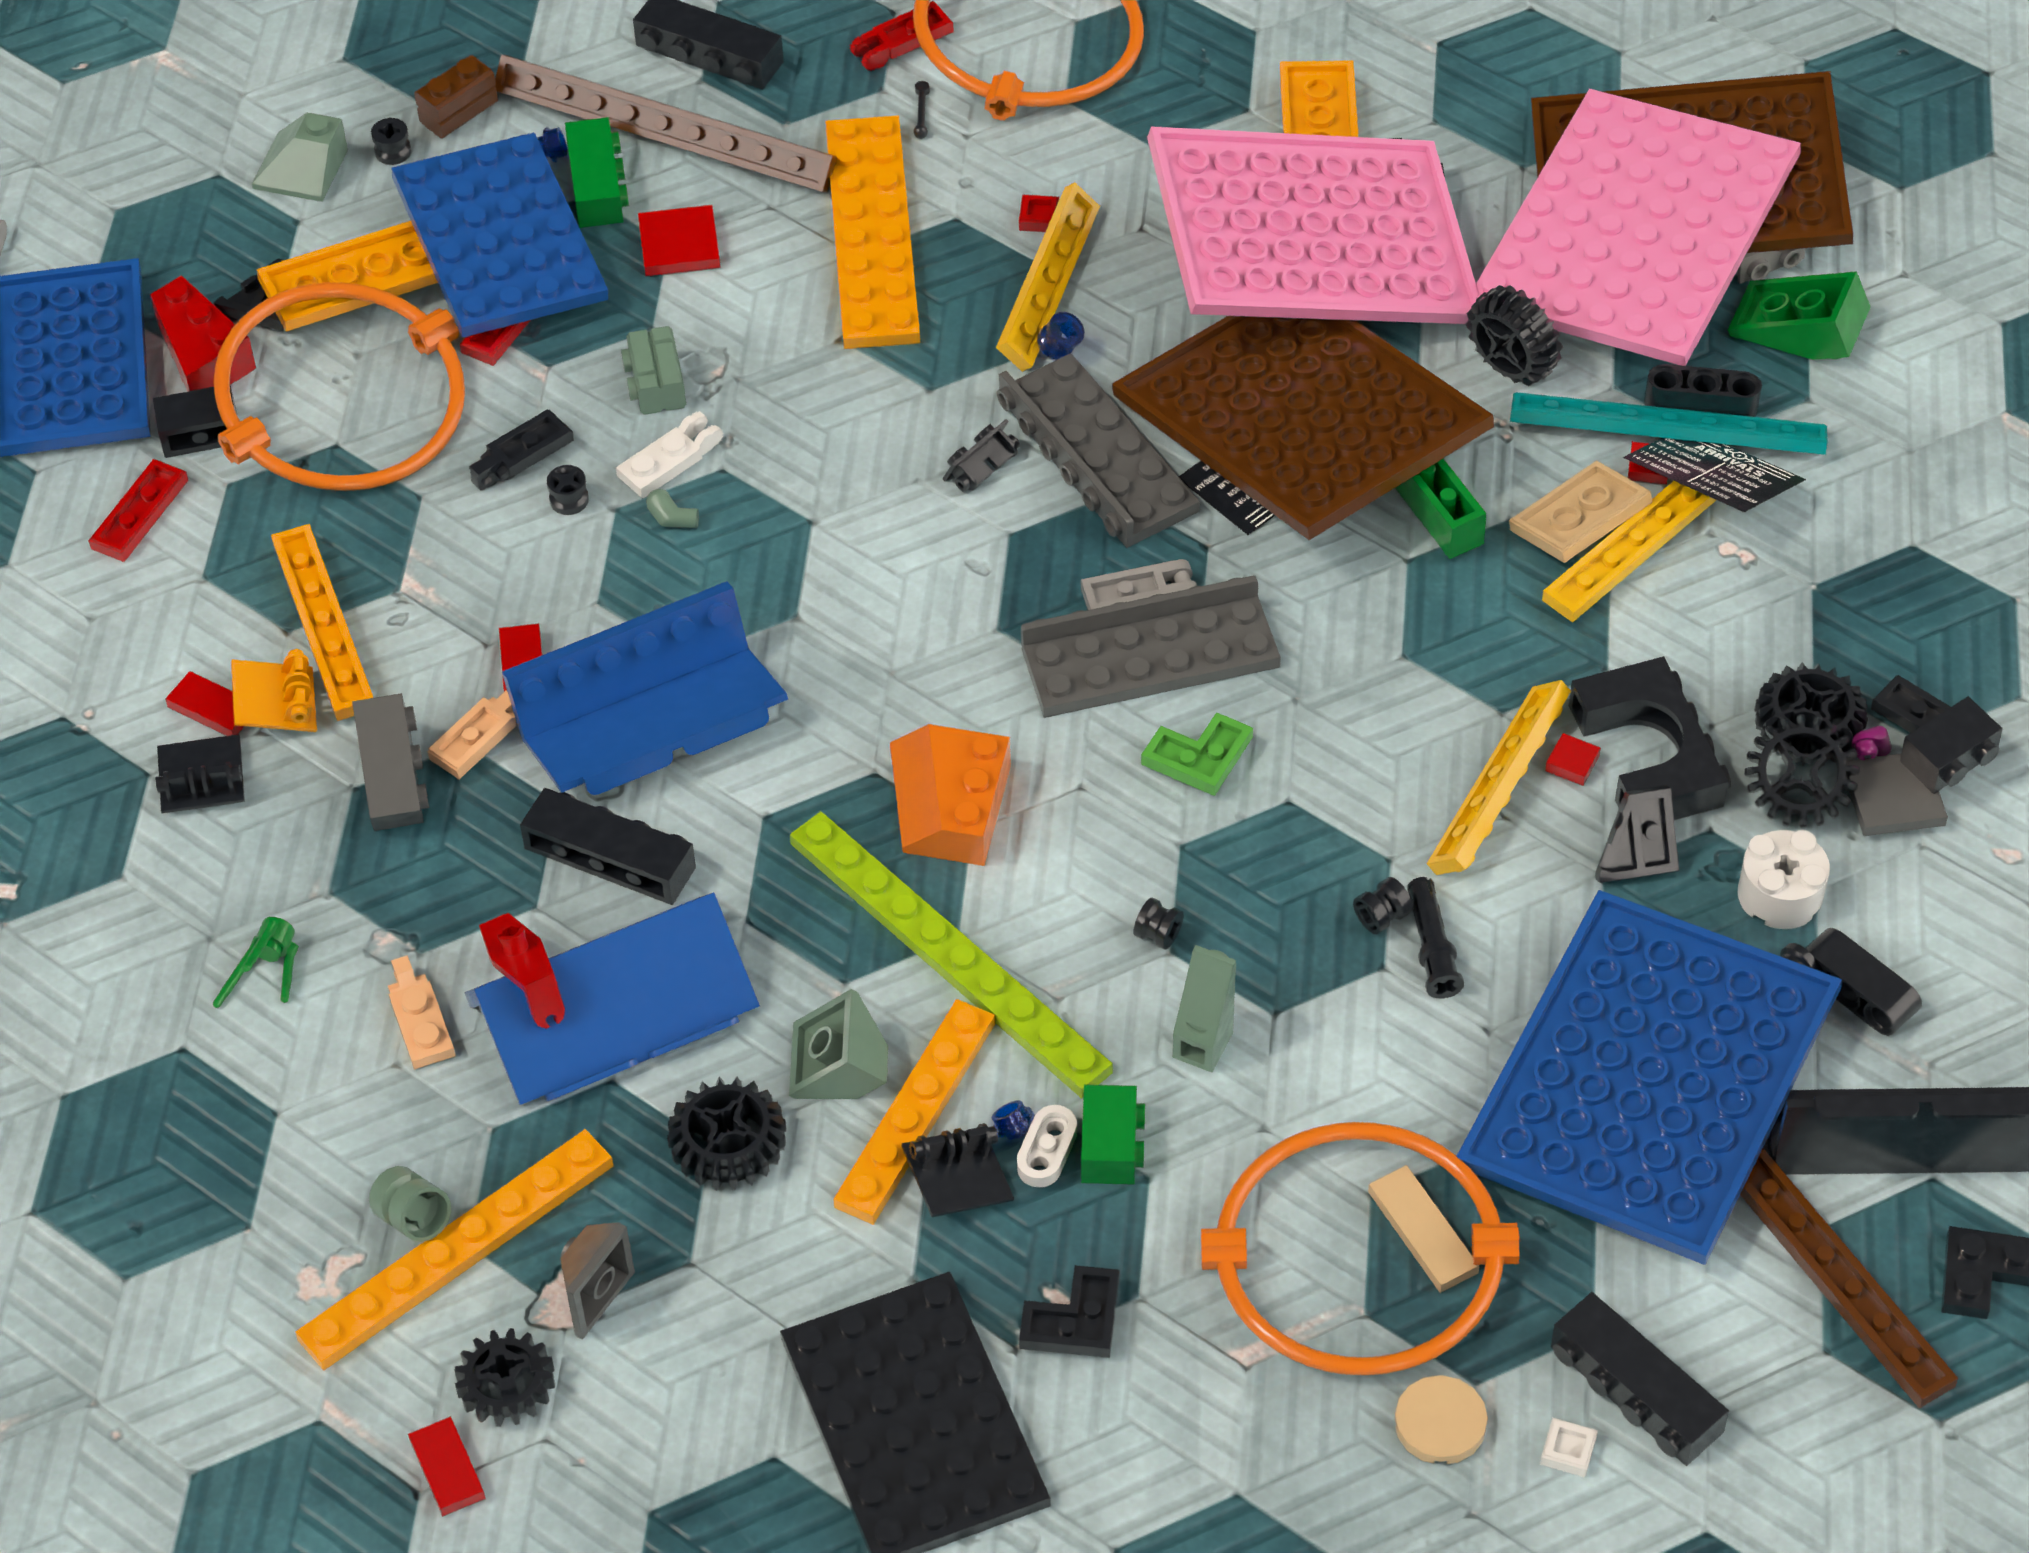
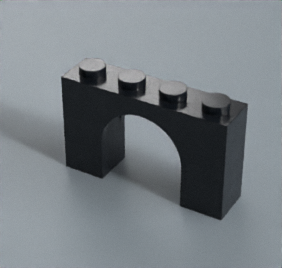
M1664 656L1572 680L1568 706L1583 737L1622 726L1642 725L1662 732L1677 748L1678 753L1662 764L1618 776L1615 802L1618 808L1625 791L1663 785L1671 788L1674 820L1724 807L1727 789L1731 787L1728 769L1725 765L1719 764L1715 756L1711 736L1708 733H1703L1698 723V713L1695 705L1691 701L1687 702L1682 692L1680 676L1677 671H1671Z

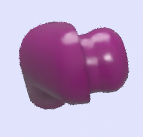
M1875 726L1856 733L1852 740V748L1857 751V758L1860 760H1865L1867 755H1871V759L1876 756H1886L1892 750L1887 729L1883 726Z

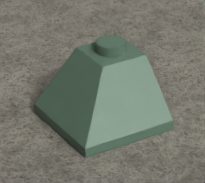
M307 112L279 131L252 182V188L323 202L348 152L342 119Z
M850 989L793 1022L789 1096L795 1099H859L887 1083L888 1045L858 992Z

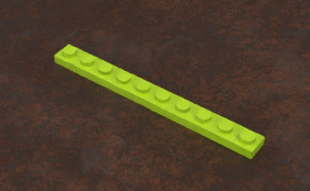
M820 811L790 834V844L971 1003L982 1010L994 1014L995 1024L1081 1099L1084 1095V1084L1099 1085L1113 1073L1112 1062L823 812Z

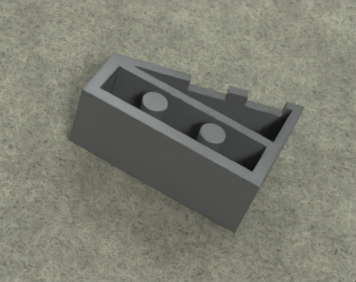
M402 693L352 701L369 815L374 831L424 823L422 809L429 808L426 784H418L416 770L423 769V762L419 744L413 745L411 731L417 730L413 706H405Z

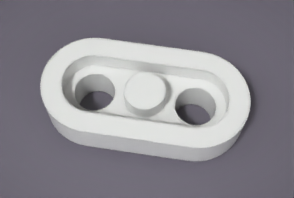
M1049 1105L1036 1113L1017 1155V1172L1024 1183L1033 1187H1046L1053 1184L1059 1178L1077 1137V1120L1070 1109L1061 1105ZM1052 1130H1058L1062 1132L1060 1135L1057 1136L1049 1134V1132ZM1038 1165L1046 1167L1044 1170H1034L1032 1168Z

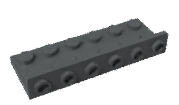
M1071 353L1016 380L1007 371L999 374L997 398L1005 411L1010 410L1018 419L1019 426L1024 434L1027 436L1031 435L1039 444L1043 456L1048 461L1052 460L1057 465L1064 481L1069 486L1073 485L1079 491L1086 507L1090 511H1096L1103 520L1107 532L1112 537L1117 536L1126 548L1200 512V501Z
M1254 575L1232 578L1228 581L1205 586H1194L1186 590L1167 594H1156L1148 598L1129 602H1117L1110 606L1086 611H1075L1058 617L1037 619L1021 625V648L1044 718L1280 668L1281 662L1280 654L1258 598V580Z

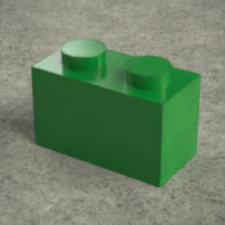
M1084 1084L1081 1183L1135 1184V1167L1144 1168V1141H1136V1130H1145V1103H1137V1086Z

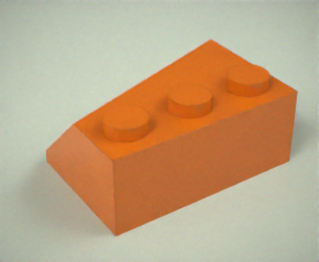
M928 724L890 742L902 852L985 866L1011 768L1010 737Z

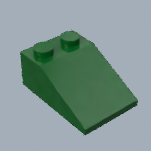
M1857 271L1750 280L1728 328V332L1732 337L1812 360L1850 357L1871 306Z

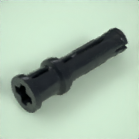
M1418 877L1408 883L1407 891L1412 900L1413 913L1422 947L1418 953V959L1421 966L1425 968L1428 978L1425 982L1426 992L1433 998H1449L1455 996L1464 988V979L1457 972L1455 965L1457 951L1455 946L1448 941L1445 934L1434 881L1431 878L1427 881V877Z

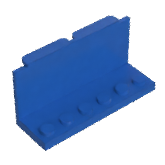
M728 581L502 671L521 739L561 793L582 784L585 785L586 790L591 795L604 793L667 767L673 760L672 751L682 747L688 755H696L765 726L769 721L767 708L788 700L785 690L748 648L734 589Z
M714 892L548 958L565 1007L564 1018L559 1024H556L553 1020L554 1015H549L546 1018V1022L550 1026L548 1029L541 1028L535 1023L531 1016L524 991L506 976L464 992L470 1008L480 1006L519 1105L544 1096L546 1101L563 1096L633 1067L638 1063L740 1022L737 1015L760 1006Z

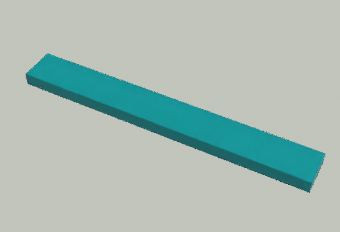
M1519 392L1513 393L1510 422L1822 455H1826L1828 443L1827 425Z

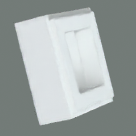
M1553 1418L1540 1465L1586 1477L1598 1430Z

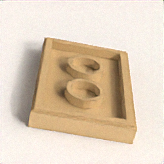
M1596 460L1509 520L1510 530L1565 563L1653 502L1652 495L1648 489Z

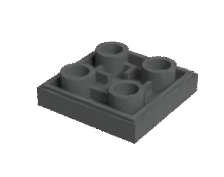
M1901 754L1878 756L1873 759L1865 758V760L1855 759L1846 762L1847 765L1860 767L1859 775L1847 776L1846 779L1858 784L1857 791H1849L1863 836L1946 826L1948 816L1939 791L1933 794L1900 762Z

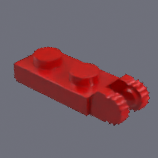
M930 2L928 7V26L935 41L953 33L954 26L951 19L936 2ZM913 10L872 27L873 30L854 38L849 49L854 56L859 58L863 56L861 58L862 65L868 71H872L885 66L890 58L892 60L921 47L914 29Z

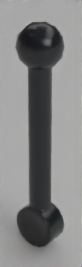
M919 81L915 84V93L918 95L917 125L914 127L913 133L919 139L926 137L928 133L927 127L924 126L926 95L930 92V87L926 81Z

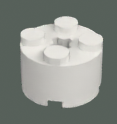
M1777 830L1763 835H1756L1750 840L1744 855L1738 884V898L1747 914L1752 918L1753 914L1765 920L1766 926L1776 929H1793L1801 927L1812 920L1813 915L1820 910L1823 903L1830 873L1829 859L1823 848L1817 843L1815 835L1806 830H1798L1796 832Z

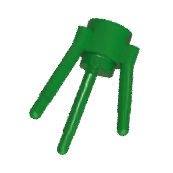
M267 917L263 920L249 949L213 1001V1007L219 1008L243 973L249 972L259 957L268 962H275L279 958L284 957L280 1000L283 1003L288 1002L294 957L299 948L297 944L291 942L295 930L289 922L278 917Z

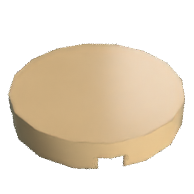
M1444 1375L1424 1377L1409 1385L1399 1397L1395 1412L1397 1437L1405 1449L1420 1460L1433 1464L1435 1461H1447V1464L1459 1463L1473 1455L1484 1441L1488 1421L1485 1403L1476 1390L1462 1380Z

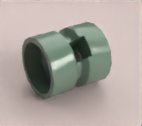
M395 1166L385 1170L377 1177L370 1190L369 1205L374 1215L413 1241L424 1242L433 1239L443 1231L449 1221L451 1201L447 1193L408 1167Z

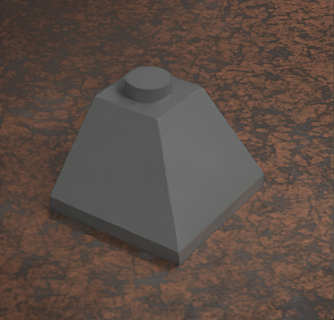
M621 1223L586 1225L577 1238L572 1237L565 1244L561 1252L560 1260L575 1336L582 1340L635 1273L627 1226Z

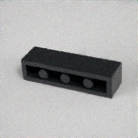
M647 0L633 18L636 46L762 90L784 62L782 35L679 0Z
M544 787L520 824L524 849L672 906L696 869L693 843L688 842L682 836L677 834L669 835L651 828L643 821H632L616 815L606 807H595L579 801L566 792L558 793Z
M1591 1292L1554 1324L1551 1348L1556 1357L1568 1367L1573 1366L1587 1378L1588 1384L1598 1395L1602 1397L1607 1396L1621 1408L1622 1414L1632 1425L1636 1427L1641 1426L1654 1437L1658 1447L1666 1455L1676 1457L1685 1466H1688L1724 1433L1729 1410L1595 1293Z

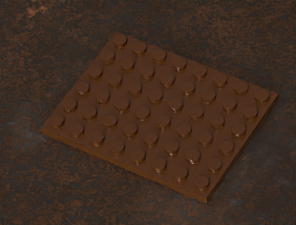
M1830 71L1601 91L1801 143L1800 155L1747 253L1853 244V228ZM1587 93L1531 98L1537 178Z
M1226 316L1112 383L1113 395L1308 540L1321 534L1494 427L1492 413L1355 320Z

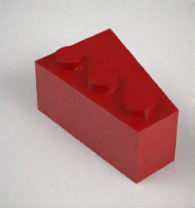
M181 275L150 294L157 323L187 391L214 387V372L218 354L225 338L235 324ZM248 336L244 338L234 356L230 371V385L256 369Z

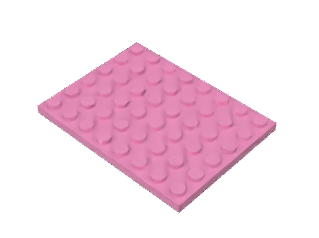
M1589 89L1478 279L1476 286L1479 296L1499 285L1503 287L1511 285L1516 291L1524 290L1529 299L1534 297L1536 304L1541 309L1545 308L1547 317L1554 320L1552 326L1559 332L1680 366H1686L1800 155L1801 143Z
M1151 127L1147 139L1191 314L1466 324L1468 322L1467 312L1471 309V305L1476 302L1479 293L1434 141Z

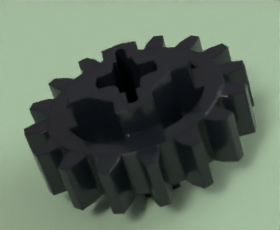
M509 1328L506 1337L499 1338L497 1332L492 1330L490 1331L489 1342L484 1343L476 1337L473 1340L475 1351L473 1353L465 1350L461 1352L463 1365L455 1366L454 1369L458 1381L455 1383L458 1398H462L464 1410L467 1413L473 1410L476 1411L479 1422H484L491 1415L494 1417L496 1427H501L504 1417H511L513 1423L518 1425L520 1424L521 1413L526 1412L532 1417L537 1415L536 1402L541 1404L549 1403L550 1400L546 1389L555 1388V1380L552 1373L555 1371L552 1357H547L546 1346L543 1342L534 1345L531 1333L527 1332L521 1339H516L514 1329Z

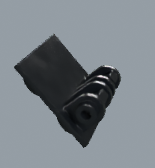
M240 734L157 746L159 776L155 777L157 792L160 793L162 814L245 802Z
M982 1123L977 1128L967 1129V1131L957 1128L951 1133L946 1130L942 1131L941 1135L927 1138L921 1135L917 1137L916 1141L902 1143L901 1147L931 1217L1014 1201V1196L991 1146L998 1142V1133L994 1126L988 1127L987 1124Z

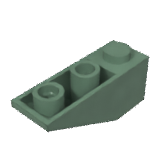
M1195 945L1173 1031L1172 1058L1211 1073L1215 1069L1233 1034L1236 960L1229 958L1221 951L1208 950Z

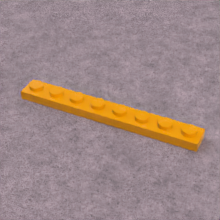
M584 1129L448 1224L436 1237L424 1241L295 1331L298 1342L322 1370H326L614 1167L612 1157Z

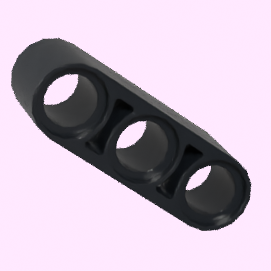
M1662 364L1653 367L1649 371L1644 405L1756 417L1762 383L1758 376L1746 371Z
M1827 928L1805 947L1818 963L1819 971L1842 979L1841 989L1836 1000L1880 1034L1892 1035L1921 1009L1922 1000L1913 986L1838 929Z

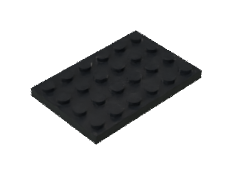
M950 1271L780 1331L784 1348L869 1553H924L1051 1506L1049 1493Z

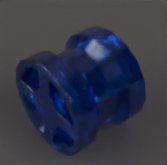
M1059 312L1053 315L1047 325L1040 330L1037 342L1043 354L1051 359L1058 360L1072 353L1074 348L1082 342L1085 330L1083 324L1076 316L1068 312Z

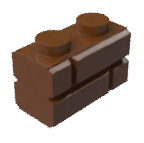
M473 55L461 59L457 62L456 66L431 79L426 85L414 92L416 105L418 106L419 121L439 138L446 137L498 101L494 72Z

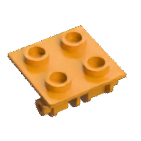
M290 650L284 658L283 664L231 660L234 725L307 732L317 731L313 666H308V657L304 655L302 650Z

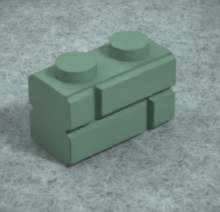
M665 326L653 328L650 332L647 330L629 332L626 335L628 349H622L621 355L625 373H633V377L627 378L630 401L638 400L640 412L644 415L658 413L662 409L670 411L684 408L686 405L685 388L672 328Z

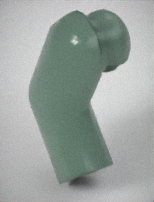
M656 489L649 493L646 499L647 508L661 526L698 528V509L678 508L670 494L664 489Z

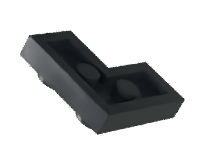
M1949 1226L1946 1236L1941 1313L1987 1319L1990 1312L1992 1281L2029 1286V1238Z
M1075 1265L1070 1305L1024 1300L1019 1349L1110 1358L1120 1270Z

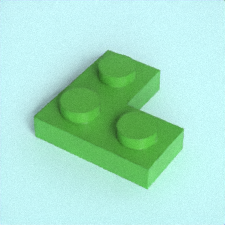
M1216 712L1198 741L1160 726L1141 754V765L1215 796L1252 740L1253 727Z

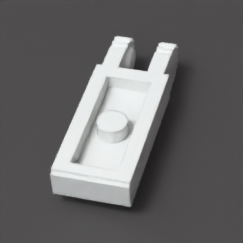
M700 411L692 413L691 416L689 415L683 419L679 428L675 427L617 466V477L641 498H645L650 492L660 488L703 459L702 456L722 441L723 430L716 425H711L704 429L707 424V417Z

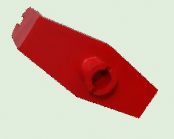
M509 913L480 924L479 928L489 960L493 967L524 991L531 1016L535 1023L541 1028L548 1029L550 1026L546 1022V1018L549 1015H554L553 1020L556 1024H559L564 1018L565 1007L541 938Z

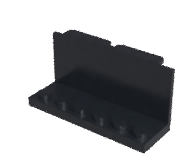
M2029 1087L1791 1090L1767 1138L1769 1155L1786 1175L2029 1172Z

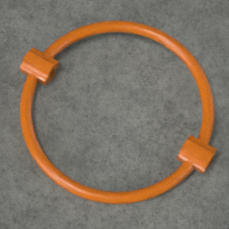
M915 0L913 9L915 33L922 50L929 60L951 81L974 94L986 98L985 110L990 112L994 119L1003 121L1008 117L1015 116L1018 106H1061L1076 103L1102 93L1115 85L1132 68L1138 58L1144 39L1143 17L1137 0H1120L1129 20V40L1125 52L1109 71L1099 78L1078 87L1052 92L1023 91L1024 82L1017 77L1016 73L1003 71L999 75H994L991 84L957 67L941 52L931 35L928 26L930 0Z
M326 282L295 287L264 300L247 312L231 329L224 340L216 361L214 394L220 416L227 428L218 434V442L222 447L224 455L231 463L235 462L238 465L252 458L272 473L289 481L318 489L355 491L380 487L399 481L417 472L432 461L448 444L458 426L464 407V375L456 350L451 343L459 338V329L456 326L454 317L447 309L442 310L440 308L427 315L413 304L389 292L365 285L343 282ZM349 298L386 307L412 322L408 326V334L412 339L413 346L420 354L425 353L429 355L438 350L444 361L449 378L450 392L449 403L442 424L430 441L417 453L394 466L380 471L358 475H331L309 471L287 463L266 450V448L270 447L271 439L263 423L257 417L253 418L251 416L240 421L232 403L230 394L231 366L238 347L249 332L274 312L312 299Z
M1371 1122L1335 1123L1302 1131L1282 1140L1266 1150L1243 1171L1224 1202L1217 1228L1201 1229L1202 1270H1218L1223 1289L1237 1315L1260 1340L1280 1354L1308 1367L1331 1373L1363 1376L1387 1374L1421 1365L1453 1348L1473 1330L1492 1303L1502 1277L1503 1265L1519 1264V1228L1517 1223L1500 1222L1494 1202L1481 1180L1457 1155L1441 1144L1413 1131L1392 1125ZM1354 1139L1374 1140L1399 1145L1418 1152L1447 1170L1467 1191L1482 1220V1223L1472 1224L1473 1265H1485L1480 1286L1473 1300L1459 1318L1442 1333L1425 1343L1398 1353L1372 1357L1335 1355L1315 1350L1284 1335L1260 1315L1252 1305L1241 1286L1236 1269H1247L1246 1228H1235L1239 1212L1249 1193L1267 1172L1280 1162L1307 1148L1334 1141Z

